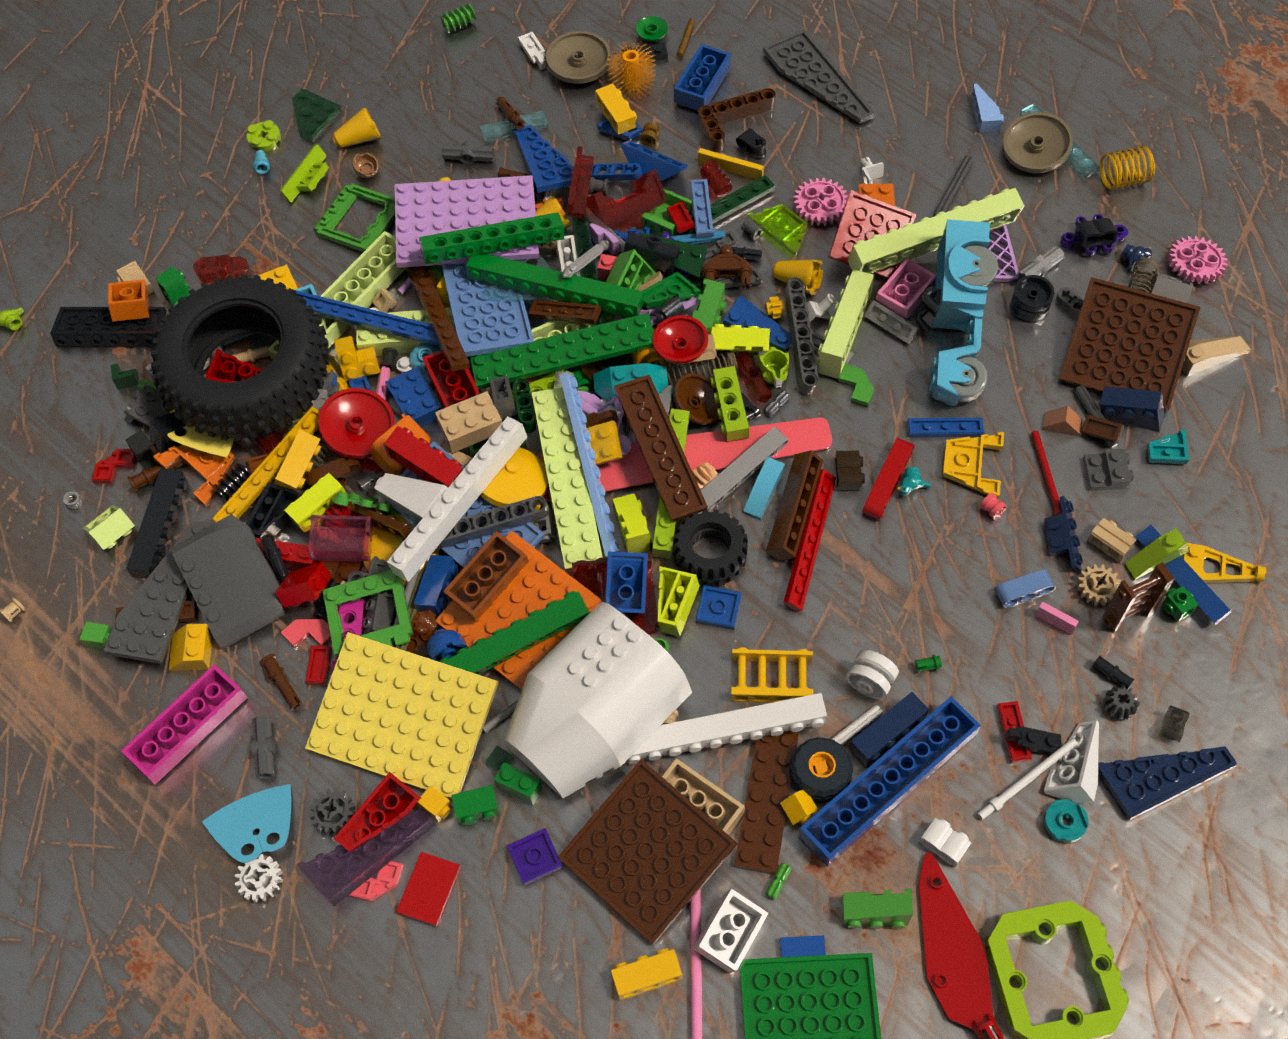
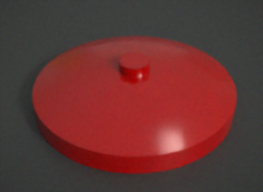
M362 388L344 389L329 397L320 410L318 422L319 432L324 443L338 455L351 459L372 457V444L395 425L394 415L389 404L375 392Z

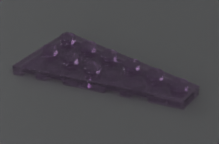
M421 808L403 817L351 852L342 845H338L334 851L325 855L320 853L315 856L316 859L307 863L303 861L297 865L333 906H336L436 826V823Z

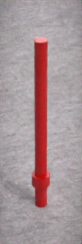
M1033 431L1031 435L1054 507L1053 514L1054 516L1062 514L1061 504L1039 431Z

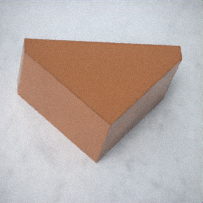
M1069 406L1045 412L1042 429L1080 436L1083 419Z

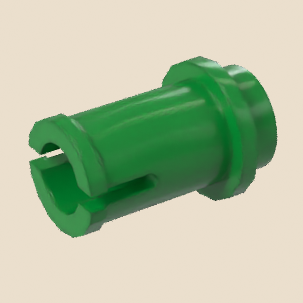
M935 654L929 658L915 660V664H917L915 667L918 673L932 669L937 671L942 667L940 656H935Z

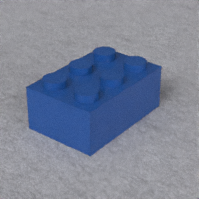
M415 367L385 381L388 394L400 415H409L422 429L437 422L435 412L441 410L442 406L419 367Z

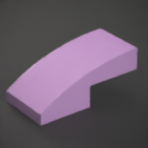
M590 224V239L595 245L602 240L609 241V252L613 256L619 254V240L608 230L596 224Z

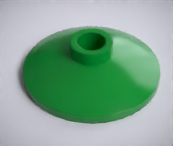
M648 16L642 18L637 23L636 32L644 40L656 41L667 34L668 25L660 17Z

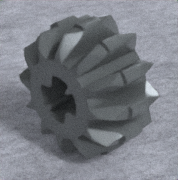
M1115 685L1106 692L1103 703L1106 704L1105 711H1111L1110 717L1117 715L1118 720H1122L1123 717L1128 720L1131 718V715L1134 716L1138 712L1137 708L1140 706V702L1137 701L1138 694H1132L1133 688L1126 690L1125 685H1122L1119 689Z

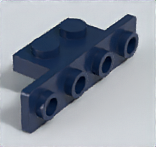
M1061 496L1059 498L1062 514L1044 519L1049 552L1052 556L1069 552L1071 566L1077 572L1082 571L1081 564H1083V558L1078 551L1080 541L1075 534L1077 524L1072 517L1074 508L1071 501Z

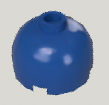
M439 629L429 639L426 652L429 659L440 661L445 657L451 658L457 655L456 652L467 647L462 635L457 631Z

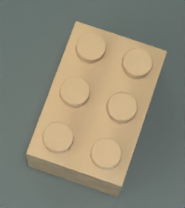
M488 391L435 412L438 425L452 453L490 438L502 424V419Z

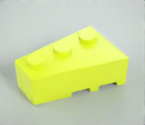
M713 324V327L707 328L708 334H713L716 351L748 353L769 351L770 329L759 328L758 326L741 328V325L724 327V324Z
M635 493L612 499L613 509L626 552L645 553L650 551V544L653 543V540L647 528L646 517L641 512L642 504L640 499H636Z
M659 566L658 624L661 632L680 637L700 585L695 574Z

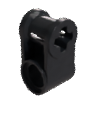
M749 128L736 138L739 148L746 151L754 159L759 160L766 156V140L753 129Z

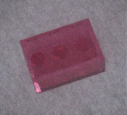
M312 515L308 546L311 560L370 561L373 535L371 516Z

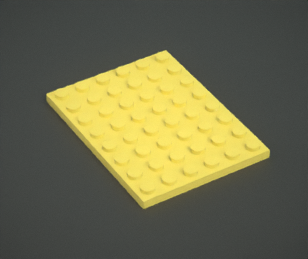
M347 632L305 749L384 776L391 772L400 781L425 790L431 785L442 795L452 798L453 794L461 793L499 682Z

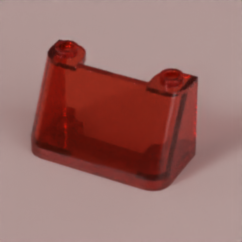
M655 169L633 181L635 193L614 201L613 197H605L602 192H598L584 199L588 208L604 224L614 225L661 206L666 201V194Z

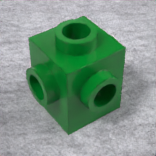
M1184 586L1177 590L1175 588L1169 590L1165 594L1166 598L1162 603L1166 612L1171 614L1177 622L1192 614L1199 605L1192 593L1187 591Z

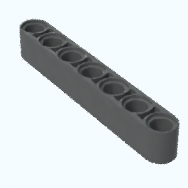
M793 277L789 279L784 295L798 387L801 393L810 395L814 392L819 378L804 284L800 278Z
M534 496L461 518L449 532V536L444 538L435 550L545 518L549 513L548 504L543 497ZM537 505H544L541 510H535ZM519 510H525L523 515H516ZM500 516H506L505 520L497 521ZM482 521H487L484 527H479ZM467 526L468 530L461 533L460 530Z

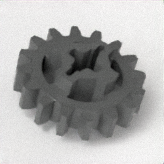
M327 789L326 795H323L321 792L319 793V800L313 798L315 806H309V809L313 812L309 814V817L313 820L311 822L312 825L317 827L320 833L325 829L326 835H329L331 831L337 835L338 829H342L354 815L352 811L356 807L354 804H351L353 800L351 797H347L345 791L340 794L338 789H335L334 793ZM340 801L345 804L346 809L340 806ZM319 815L324 817V823L320 820Z

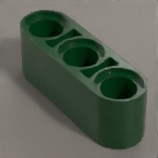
M519 378L513 383L518 421L523 424L526 433H531L536 429V416L530 384L526 379Z

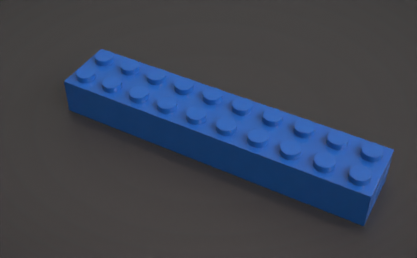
M950 696L801 826L798 836L828 867L975 737L981 725Z

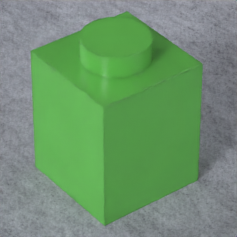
M86 622L79 640L86 648L104 650L112 629L109 625Z

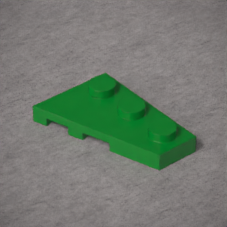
M676 272L642 290L644 292L643 306L647 309L656 307L670 296H677L680 301L697 297L700 294V289Z

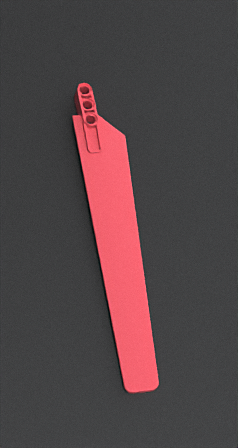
M823 417L750 426L749 438L728 442L726 435H722L721 430L689 434L686 437L684 454L692 471L697 466L706 462L712 465L715 470L726 469L773 427H777L789 441L772 459L793 456L810 450L814 452L828 449L832 444V436L828 421ZM631 442L630 452L627 455H622L621 459L596 465L600 470L601 477L599 479L605 492L654 483L637 442ZM537 454L536 456L543 462L542 454ZM547 485L543 498L550 503L551 499Z

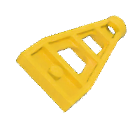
M1187 543L1189 552L1182 555L1186 563L1205 583L1264 582L1266 576V567L1252 565L1207 546ZM1210 558L1220 564V571L1218 573L1204 572V559ZM1226 564L1239 567L1240 575L1226 574Z

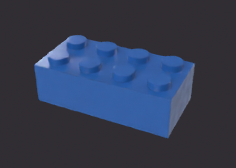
M701 44L674 87V103L699 111L700 107L708 105L731 68V53Z

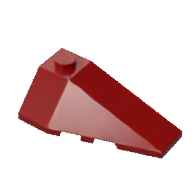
M389 772L334 839L351 852L407 816L420 801L421 797Z

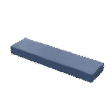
M707 179L690 180L696 238L714 236Z

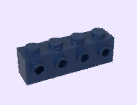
M911 692L852 739L849 748L865 766L871 762L874 764L882 757L881 754L885 750H890L897 744L896 741L901 737H905L912 728L927 717L928 707Z

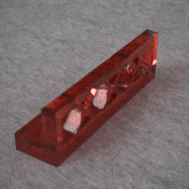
M581 146L577 147L567 216L585 218L594 157L583 155V147Z

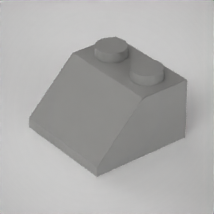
M1157 272L1151 293L1188 303L1194 285L1189 281Z

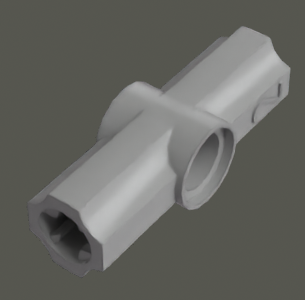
M1053 247L1044 255L1041 254L1036 257L1026 268L1017 274L1018 281L1028 275H1038L1041 277L1046 275L1056 264L1065 258L1063 250Z

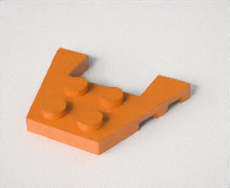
M182 444L177 447L173 446L164 453H157L153 458L164 469H168L179 458H182L203 477L206 482L193 492V496L206 507L215 493L212 485H218V480L223 479V475L229 470L235 456L231 452H229L227 457L218 456Z

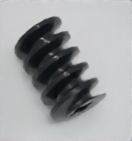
M236 463L234 469H229V474H224L223 479L218 480V485H212L213 491L223 502L226 503V498L230 499L232 497L231 493H235L237 488H240L242 483L252 474L244 465Z

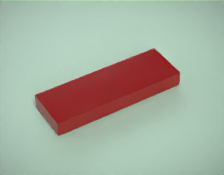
M1018 701L997 704L1005 739V731L1018 726L1024 727ZM1005 740L1010 764L1032 760L1030 751L1019 749L1016 742Z

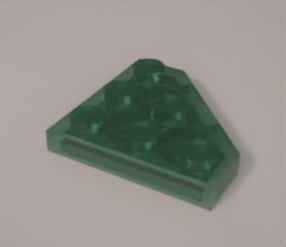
M303 88L292 98L299 135L312 143L318 139L342 111L341 105Z

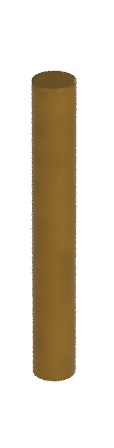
M690 18L677 51L678 57H682L695 23L693 18Z

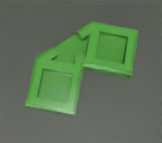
M845 364L839 377V382L855 386L851 402L868 407L874 393V387L863 369Z

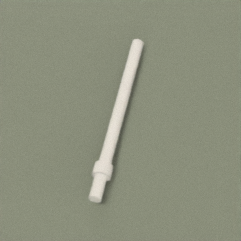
M1074 738L1070 739L998 797H993L988 801L989 804L977 813L979 818L983 820L993 811L997 812L1001 809L1003 803L1076 747L1078 742Z

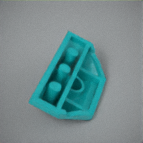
M642 363L606 368L593 374L595 393L609 402L613 396L617 397L614 386L650 375L658 395H660L668 386L667 367Z

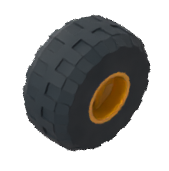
M817 737L806 740V742L797 747L790 762V777L797 792L804 790L815 802L831 801L850 784L852 779L853 763L849 753L844 746L830 738Z

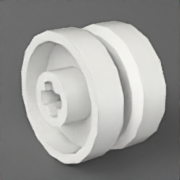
M871 650L859 651L854 661L855 665L850 667L846 675L848 683L858 692L868 697L880 700L886 698L891 688L890 684L895 682L899 674L897 666L887 657Z

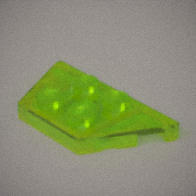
M784 204L762 209L761 213H748L747 218L751 217L757 225L764 227L766 234L794 256L797 255L808 228V223Z

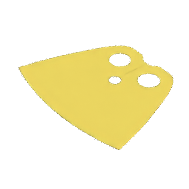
M188 426L183 427L187 431L184 436H177L174 431L167 434L175 442L223 457L228 456L234 442V438H228L225 441L221 440L220 436L209 437L207 432L198 433L195 431V426L192 428Z

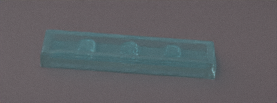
M544 110L520 116L524 120L525 126L531 125L534 129L548 127ZM507 119L480 126L484 142L515 135V126Z

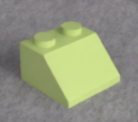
M112 505L82 529L104 550L112 548L117 543L116 540L121 536L125 537L132 532L131 528L135 525L121 508Z

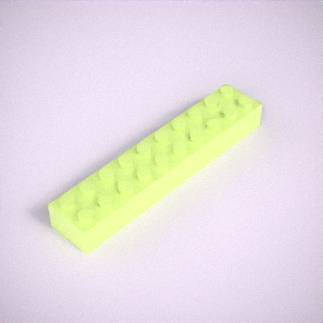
M1016 188L1004 189L994 196L990 194L982 200H973L963 207L956 206L946 213L944 211L939 212L932 218L925 217L915 224L908 223L901 229H891L884 235L880 236L878 234L871 237L870 240H860L853 245L847 261L852 271L855 269L871 274L902 263L906 258L910 260L938 250L947 219L990 223L991 231L1015 222L1024 208V204Z
M384 231L321 297L368 308L373 303L372 300L379 289H387L406 269L405 267L397 268L396 237ZM319 316L321 323L318 325L325 328V338L328 340L329 349L334 344V340L338 339L352 324ZM278 340L268 348L272 360L279 350L280 341Z
M563 388L532 392L536 425L548 479V488L564 571L569 575L603 570L604 562L593 506Z

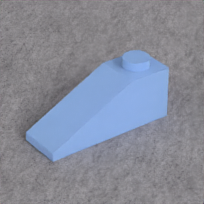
M973 84L971 98L979 133L999 132L1000 126L1004 122L1003 114L1000 113L999 107L978 84Z

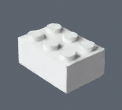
M730 889L722 896L693 949L728 973L735 972L768 913L733 889Z

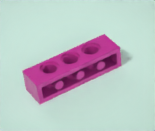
M364 599L343 602L338 607L342 620L344 640L347 632L358 636L363 635L364 628L362 624L367 611ZM349 620H354L352 623L347 624ZM336 656L335 661H332L331 665L332 673L338 659Z

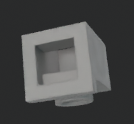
M549 512L545 518L534 522L533 525L545 534V537L540 541L541 543H549L552 541L551 538L556 537L553 514Z

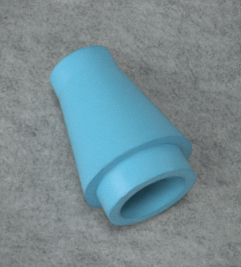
M262 150L255 152L253 164L254 170L259 174H265L270 169V163L265 152Z

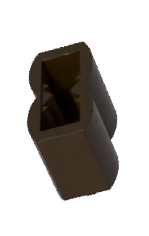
M859 450L836 451L837 490H860L861 485L865 484V474L861 473L863 456H860Z

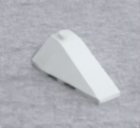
M1097 720L1078 723L1069 740L1074 738L1078 745L1059 759L1055 769L1050 770L1044 788L1046 794L1059 799L1071 800L1075 804L1094 802L1098 786L1099 722Z

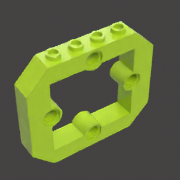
M1071 900L1002 914L985 943L987 956L1010 1033L1018 1039L1109 1038L1116 1031L1128 1007L1129 997L1127 991L1122 988L1120 982L1121 973L1119 968L1115 967L1113 961L1114 952L1111 945L1107 943L1105 925L1100 922L1098 916ZM1077 926L1088 958L1087 971L1095 980L1105 1011L1085 1015L1079 1007L1069 1006L1061 1012L1058 1021L1032 1026L1022 994L1028 984L1027 977L1023 972L1015 970L1007 941L1031 936L1036 943L1047 944L1056 935L1057 930ZM1039 927H1045L1048 930V935L1041 934ZM1095 962L1103 963L1105 970L1098 969ZM1009 979L1017 980L1019 988H1013L1009 983ZM1067 1015L1075 1017L1076 1025L1068 1022Z

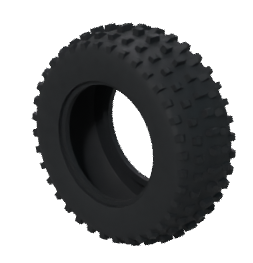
M241 274L239 278H234L233 275H230L222 281L216 278L212 284H201L202 288L197 291L191 289L189 291L190 295L185 297V299L180 297L178 299L179 304L169 308L170 314H167L166 317L163 316L161 319L163 325L156 329L158 337L154 338L152 343L155 346V350H151V356L154 361L151 362L154 385L160 391L158 394L161 400H167L165 403L169 411L175 409L174 415L179 420L183 418L186 426L191 428L195 426L196 432H207L208 436L212 438L220 436L221 440L225 441L228 438H234L236 442H240L243 438H248L249 441H252L260 435L263 438L268 437V434L274 430L278 433L286 424L291 426L293 424L292 420L295 421L298 417L301 418L304 416L303 411L313 406L311 401H315L320 395L318 389H322L325 381L322 378L327 377L326 365H329V343L327 338H325L326 331L324 326L318 325L321 323L320 317L318 315L313 316L314 310L312 306H307L306 300L303 297H297L295 290L291 288L287 290L285 284L281 282L275 284L271 278L262 280L258 275H255L254 278H248L246 274ZM246 334H262L280 341L279 350L272 362L264 370L251 378L226 383L213 381L202 376L205 363L212 352L221 344L234 337Z

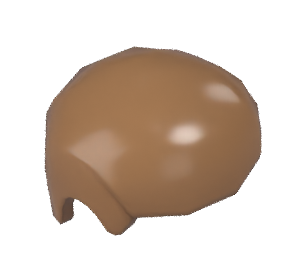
M367 152L361 155L357 153L352 159L353 170L359 177L371 178L377 174L379 165L375 156Z

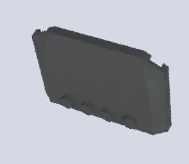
M232 514L171 547L172 555L214 639L222 649L229 647L284 616L283 605L275 593L280 584L251 527Z

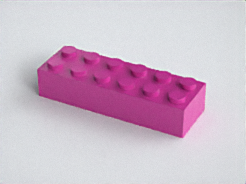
M214 664L126 745L121 752L156 785L247 697L243 690Z

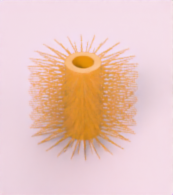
M634 46L632 50L620 51L621 55L618 53L617 55H612V59H606L611 61V63L607 64L611 66V69H607L611 71L609 74L615 75L611 76L614 79H608V81H615L613 83L617 85L615 86L616 88H618V85L621 87V83L622 87L625 88L624 90L627 89V92L630 90L631 96L632 90L634 94V90L636 92L637 89L642 88V85H644L643 87L650 88L646 85H651V81H657L655 79L652 80V77H655L653 76L655 74L652 73L656 71L652 69V66L654 67L656 64H653L654 59H649L651 57L647 55V53L649 54L652 51L646 52V55L642 51L639 54L640 49L638 51L636 49L633 50ZM646 60H648V64H652L650 67H648V69L646 67Z

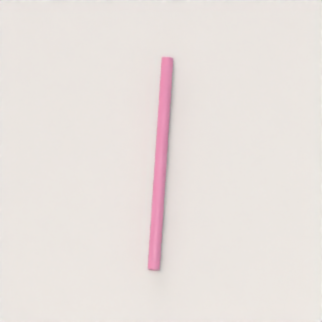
M701 889L690 901L691 1039H702L701 954L693 949L701 935Z

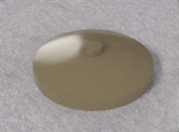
M587 31L568 32L557 37L549 45L546 52L547 67L561 81L573 84L588 83L601 77L609 68L607 64L611 63V61L606 59H611V56H609L611 55L610 47L597 34Z
M1044 112L1029 113L1017 118L1008 126L1003 139V150L1009 162L1016 168L1030 173H1044L1058 168L1070 156L1073 145V135L1067 123L1053 114Z

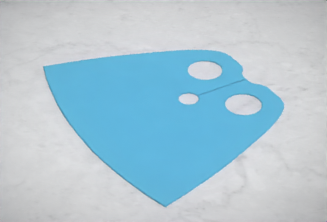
M291 784L269 788L243 797L216 811L204 819L202 823L222 848L241 863L250 862L265 851L273 852L285 845L289 834ZM254 829L260 830L258 836L253 835ZM269 834H279L280 839L277 843L272 845L267 843L266 839ZM245 844H253L254 851L252 854L243 855L241 853V848Z

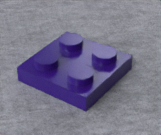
M546 828L507 845L524 886L563 868Z

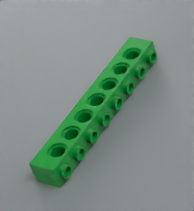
M559 212L421 236L419 237L420 251L426 265L564 239V224Z

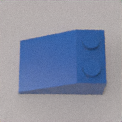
M608 551L605 603L613 606L619 612L645 613L648 553Z

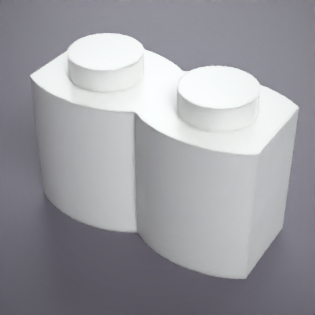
M934 818L919 842L948 864L956 867L971 842L963 832L952 830L950 828L951 825L946 820Z

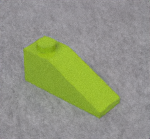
M1175 528L1157 538L1125 562L1136 580L1153 571L1156 565L1162 562L1166 564L1189 552L1188 546L1178 529Z

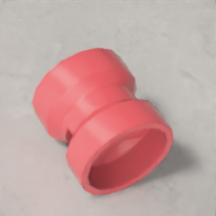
M990 493L983 499L979 507L984 511H988L989 516L995 520L1005 511L1007 505L1003 501H998L995 494Z

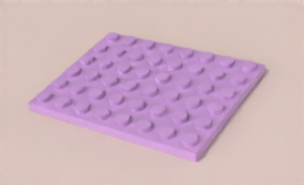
M533 175L395 184L397 268L468 262L470 257L425 265L420 251L419 237L536 216ZM536 244L486 254L510 260L539 258V247Z

